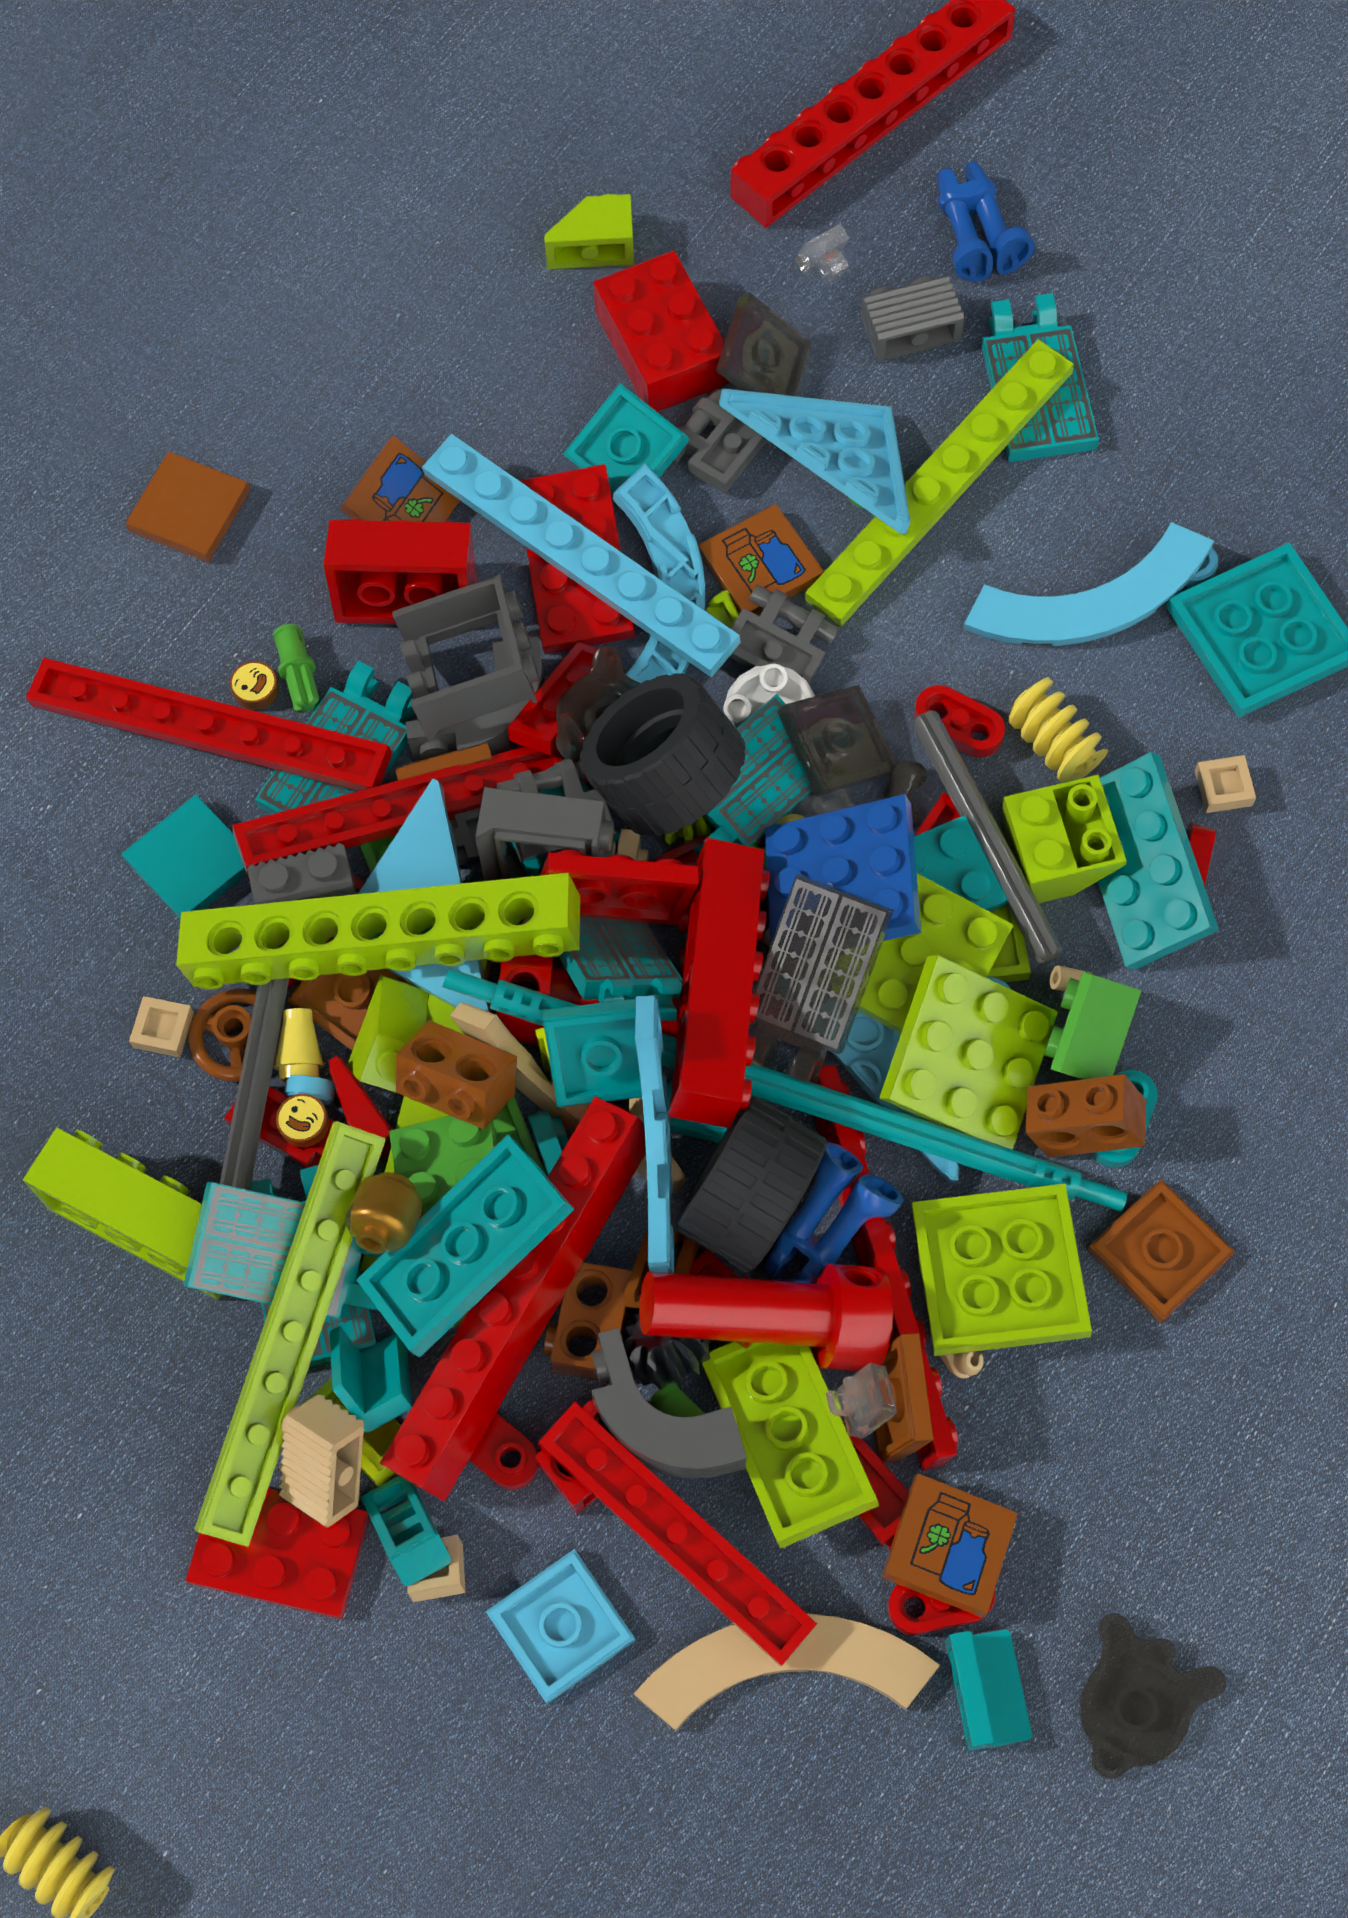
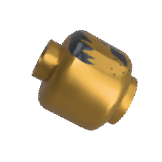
M380 1173L379 1175L366 1178L358 1186L346 1213V1226L351 1235L356 1238V1243L367 1252L381 1254L385 1251L399 1250L409 1243L422 1213V1201L416 1192L414 1184L409 1179L396 1173Z

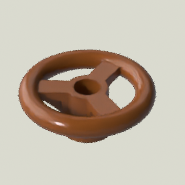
M243 988L222 991L205 1001L196 1011L189 1027V1048L195 1062L207 1074L220 1080L239 1082L252 1015L243 1007L230 1004L246 1003L254 1006L257 991ZM282 1015V1020H281V1025H280V1031H279V1036H278V1041H277V1047H278V1042H279V1037H280V1032H281V1027H282V1022H283V1015ZM233 1028H243L239 1035L229 1036V1032ZM204 1030L215 1034L217 1040L229 1048L231 1067L219 1064L209 1056L203 1042Z

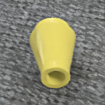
M305 1008L283 1010V1022L274 1063V1069L279 1070V1081L286 1082L290 1075L319 1077V1069L324 1066L313 1024L312 1010Z

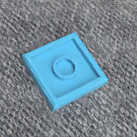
M575 1549L486 1611L546 1704L553 1701L636 1641Z

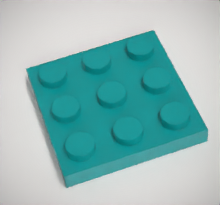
M1290 542L1168 599L1167 610L1238 718L1348 667V628Z

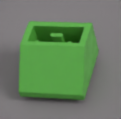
M1084 971L1080 981L1070 978L1060 1006L1070 1010L1065 1026L1062 1028L1054 1025L1044 1054L1054 1058L1051 1070L1081 1079L1113 1076L1142 990Z

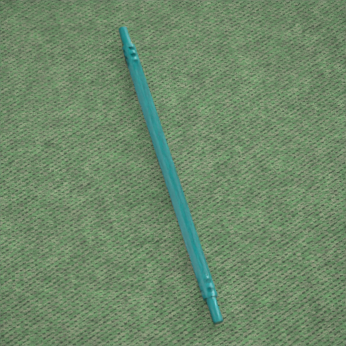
M448 968L442 986L443 988L491 1003L490 1009L544 1026L543 1010L579 1006L501 979L496 984ZM662 1033L663 1051H661V1065L673 1069L677 1038ZM751 1063L749 1067L745 1066L744 1079L752 1081L751 1095L1031 1188L1066 1184L1068 1200L1071 1201L1074 1197H1078L1120 1212L1125 1206L1127 1192L1082 1178L1080 1171Z

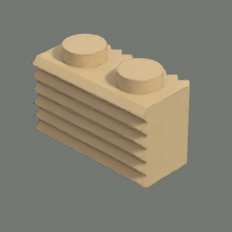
M316 1395L302 1405L294 1407L283 1419L282 1432L284 1435L282 1438L285 1441L282 1444L284 1450L281 1453L284 1457L280 1462L279 1468L282 1474L280 1477L282 1483L279 1486L282 1490L279 1495L326 1527H330L358 1507L364 1420H356V1415H348V1410H340V1405H332V1400H325V1395Z

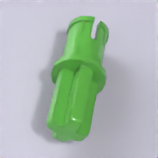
M296 624L281 625L273 632V639L281 663L278 668L280 677L287 681L294 709L298 713L313 712L319 705V695L313 677L316 669L315 662L307 654L302 628L300 626L297 627Z

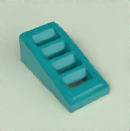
M398 1476L361 1497L386 1554L404 1586H410L451 1562V1557L414 1484ZM406 1498H409L408 1501L400 1504L399 1506L389 1510L384 1514H381L382 1511L392 1507L393 1505L403 1501Z

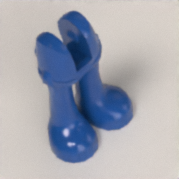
M971 161L965 165L966 182L960 184L951 168L940 170L937 174L938 203L943 213L949 218L957 239L958 246L952 255V263L957 276L964 280L976 282L985 280L990 276L993 261L997 272L1002 275L1008 274L1023 265L1033 255L1035 249L1033 238L1023 227L1007 228L995 197L997 194L996 185L989 180L979 163ZM970 214H978L991 252L987 243L979 239Z
M827 1142L824 1155L816 1170L817 1177L798 1213L788 1226L784 1227L776 1239L764 1267L765 1272L771 1277L776 1278L792 1262L800 1250L810 1260L794 1282L816 1284L819 1273L824 1266L837 1264L836 1262L859 1228L870 1218L890 1217L903 1203V1196L892 1184L883 1178L871 1174L860 1177L850 1191L845 1204L819 1240L813 1232L835 1200L858 1177L863 1168L859 1159L850 1151L835 1143Z

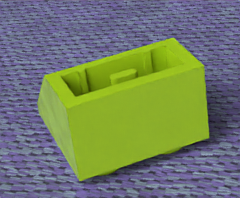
M1099 775L1004 797L1000 819L1004 835L1012 854L1039 903L1073 896L1126 865L1127 860Z

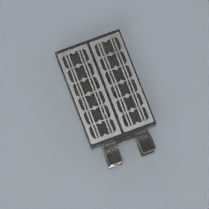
M796 874L754 993L759 994V1006L755 1018L758 1026L751 1035L756 1038L752 1061L764 1064V1061L773 1062L780 1039L801 1048L793 1061L789 1076L804 1082H810V1080L818 1081L827 1050L836 1054L843 1053L894 909L804 875Z

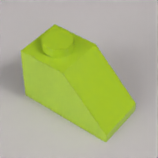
M604 194L601 196L585 197L544 235L547 269L634 265L631 194Z
M380 975L347 1067L359 1081L396 1092V1054L426 1023L428 992L415 985Z

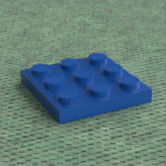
M905 794L765 827L767 871L770 872L768 900L771 949L796 879L839 895L818 955H822L843 897L886 913L876 942L921 933L912 808ZM803 887L797 890L793 902L795 907H797ZM805 889L802 900L799 905L800 909L808 889ZM810 890L803 910L807 911L810 909L815 914L822 895H814L813 891ZM824 896V898H823V900H822V903H821L819 912H818V914H817L818 916H819L820 913H821V910H822L823 904H824V902H825L826 896ZM829 897L821 917L828 914L832 903ZM850 905L844 906L840 917L842 925ZM853 906L851 907L845 926L848 925L854 908ZM795 908L790 910L786 925L788 928L795 913ZM856 908L849 927H857L858 931L862 932L869 912L861 913L860 909ZM800 910L797 911L791 928L792 930L794 929ZM802 911L795 931L803 930L804 934L808 935L814 916H807ZM872 913L870 914L864 933L867 932L871 918L873 916ZM876 915L868 935L873 934L879 920ZM816 917L810 937L813 935L819 917ZM820 919L814 938L820 936L824 925L822 919ZM842 926L836 928L834 937L832 939V943L834 946L836 945ZM845 927L837 947H840L844 933L846 931ZM848 929L842 949L857 947L861 933L853 934L852 930ZM788 930L782 932L778 943L780 949H782ZM790 931L789 936H788V939H787V942H786V944H785V947H784V950H785V951H786L787 945H788V943H789V940H790L792 931ZM794 932L788 952L792 953L795 951L796 955L800 956L807 937H799L798 933ZM863 935L859 946H862L865 935ZM868 936L864 945L870 944L871 942ZM811 938L808 939L805 951L802 956L803 958L805 957ZM815 940L811 944L807 958L812 957L816 947ZM833 947V948H830L829 951H828V953L833 952V951H834V947ZM781 951L775 952L773 958L776 962ZM785 952L782 953L779 964H781ZM787 954L784 963L799 960V958H792L790 954Z

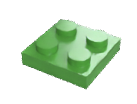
M449 1115L389 1131L394 1172L409 1179L414 1184L416 1192L422 1201L420 1218L497 1145L493 1120L485 1129H481Z

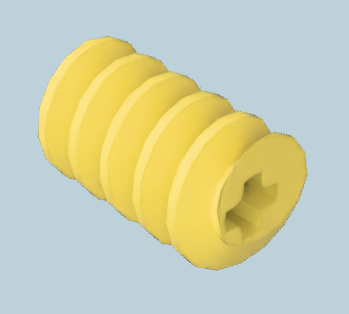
M1050 677L1038 681L1019 695L1010 708L1009 723L1014 729H1021V737L1027 743H1033V751L1039 757H1045V765L1050 770H1058L1057 778L1061 783L1081 779L1100 764L1107 755L1108 749H1102L1098 752L1094 749L1102 738L1098 732L1085 738L1082 736L1090 724L1086 718L1073 724L1070 722L1078 710L1073 704L1062 710L1058 708L1065 698V694L1062 691L1047 696L1046 693L1053 684Z
M45 1806L33 1815L27 1813L16 1819L0 1835V1859L5 1857L3 1870L10 1875L21 1872L19 1885L23 1889L29 1890L38 1886L35 1892V1900L39 1904L45 1905L54 1901L51 1908V1915L54 1918H66L68 1916L70 1918H90L109 1892L110 1887L108 1884L115 1869L112 1866H108L97 1874L92 1872L99 1856L96 1851H92L83 1858L78 1859L76 1854L83 1841L80 1836H76L63 1845L60 1839L67 1827L64 1821L57 1823L47 1830L44 1825L50 1815V1808Z

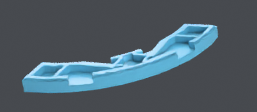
M644 463L614 492L612 500L625 512L642 537L650 555L655 576L705 610L703 565L695 536L691 534L680 512L681 507L662 480ZM650 635L645 649L636 663L624 675L622 683L631 690L638 686V684L654 679L657 676L672 675L674 673L685 674L690 662Z
M1171 522L1161 540L1140 563L1109 583L1076 594L1046 597L1027 596L1002 591L984 584L964 623V630L988 639L1022 645L1023 642L1063 646L1107 637L1151 616L1170 597L1174 596L1177 592L1179 593L1203 564L1213 546L1214 540Z
M655 995L636 996L635 1042L641 1080L647 1161L648 1265L650 1271L674 1273V1226L670 1224V1195L673 1194L670 1120L668 1117L666 1075L662 1074L661 1067L663 1037L658 999H655Z

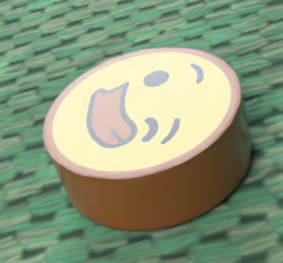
M249 661L241 664L234 670L230 678V689L235 701L241 707L248 710H260L268 707L275 701L279 692V683L274 670L269 665L260 661Z
M297 1094L289 1097L281 1104L277 1111L276 1124L282 1137L289 1144L296 1147H309L317 1144L326 1135L329 1128V1115L322 1102L315 1096Z

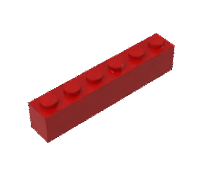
M707 837L695 866H699V885L691 898L668 1117L729 1129L738 1110L745 1111L748 1107L752 1091V1081L744 1079L745 1066L749 1067L751 1065L756 1045L755 1036L748 1035L749 1023H754L759 1006V994L752 992L753 981L757 982L763 962V952L756 951V941H760L763 936L767 915L766 911L759 910L760 900L765 899L770 880V872L763 870V849Z

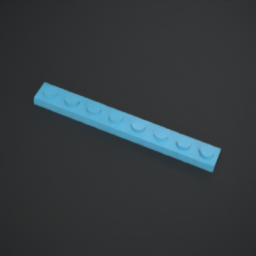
M453 434L449 435L422 466L426 477L711 678L741 643L739 634Z

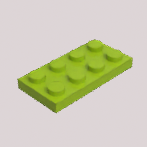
M733 1341L709 1352L710 1359L702 1363L721 1409L732 1407L747 1457L745 1467L780 1549L879 1506L875 1493L809 1347L752 1343L746 1349Z

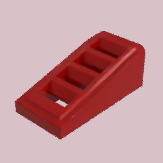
M335 1056L328 1062L347 1124L386 1138L379 1158L380 1161L390 1154L391 1142L389 1131L392 1128L342 1058Z

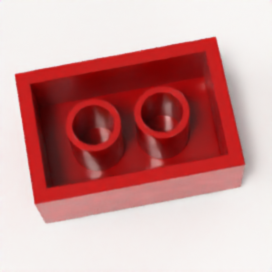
M675 250L593 281L595 314L639 398L652 409L659 412L710 392L715 388L730 384V379L718 371L726 344Z
M360 519L329 520L323 566L335 623L396 624L392 611L478 582L471 523H455L452 521L409 522L406 520L366 521Z

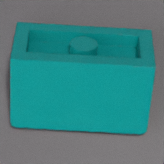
M340 1326L330 1331L333 1391L350 1413L356 1415V1420H364V1430L366 1433L413 1407L408 1350L396 1333L360 1352Z
M1004 1629L972 1635L971 1631L949 1634L945 1642L968 1752L1030 1740L1032 1738V1730L1010 1631Z

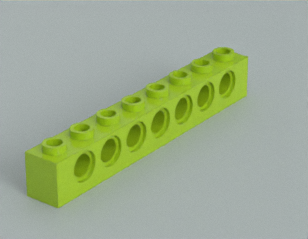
M569 873L186 911L181 912L176 966L194 987L213 990L221 988L223 984L245 982L252 985H264L274 979L294 978L306 981L316 979L319 975L337 973L359 976L365 974L368 970L391 969L395 971H409L414 969L415 966L431 964L454 967L463 964L465 961L488 959L494 962H505L511 960L514 956L535 954L542 957H556L566 951L580 950V895ZM532 917L527 923L517 925L522 919ZM482 922L477 928L468 930L473 924ZM433 926L429 932L420 935L423 930ZM384 931V933L381 936H379L376 939H372L376 934ZM336 936L332 941L324 944L329 938ZM286 942L282 947L277 948L280 944Z

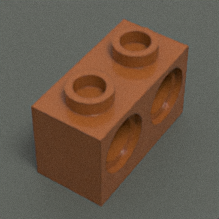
M428 1020L396 1054V1093L451 1115L456 1119L485 1129L515 1095L517 1056Z
M1125 1074L1028 1087L1026 1134L1049 1158L1145 1146L1146 1099Z
M582 1263L558 1305L561 1306L558 1326L551 1324L548 1326L544 1344V1355L551 1356L550 1362L554 1373L598 1380L592 1355L578 1357L573 1355L568 1348L575 1338L589 1336L597 1342L594 1351L600 1350L598 1333L619 1328L623 1341L622 1329L626 1327L629 1307L625 1306L624 1292L632 1271ZM590 1286H597L604 1289L607 1295L599 1305L587 1306L579 1301L581 1292Z

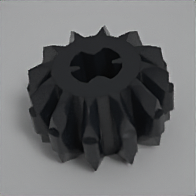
M633 1314V1325L622 1329L623 1345L629 1366L635 1378L640 1380L643 1386L653 1383L660 1391L670 1381H675L681 1386L683 1377L688 1374L700 1375L699 1364L710 1359L708 1346L711 1343L710 1340L643 1335L639 1314Z

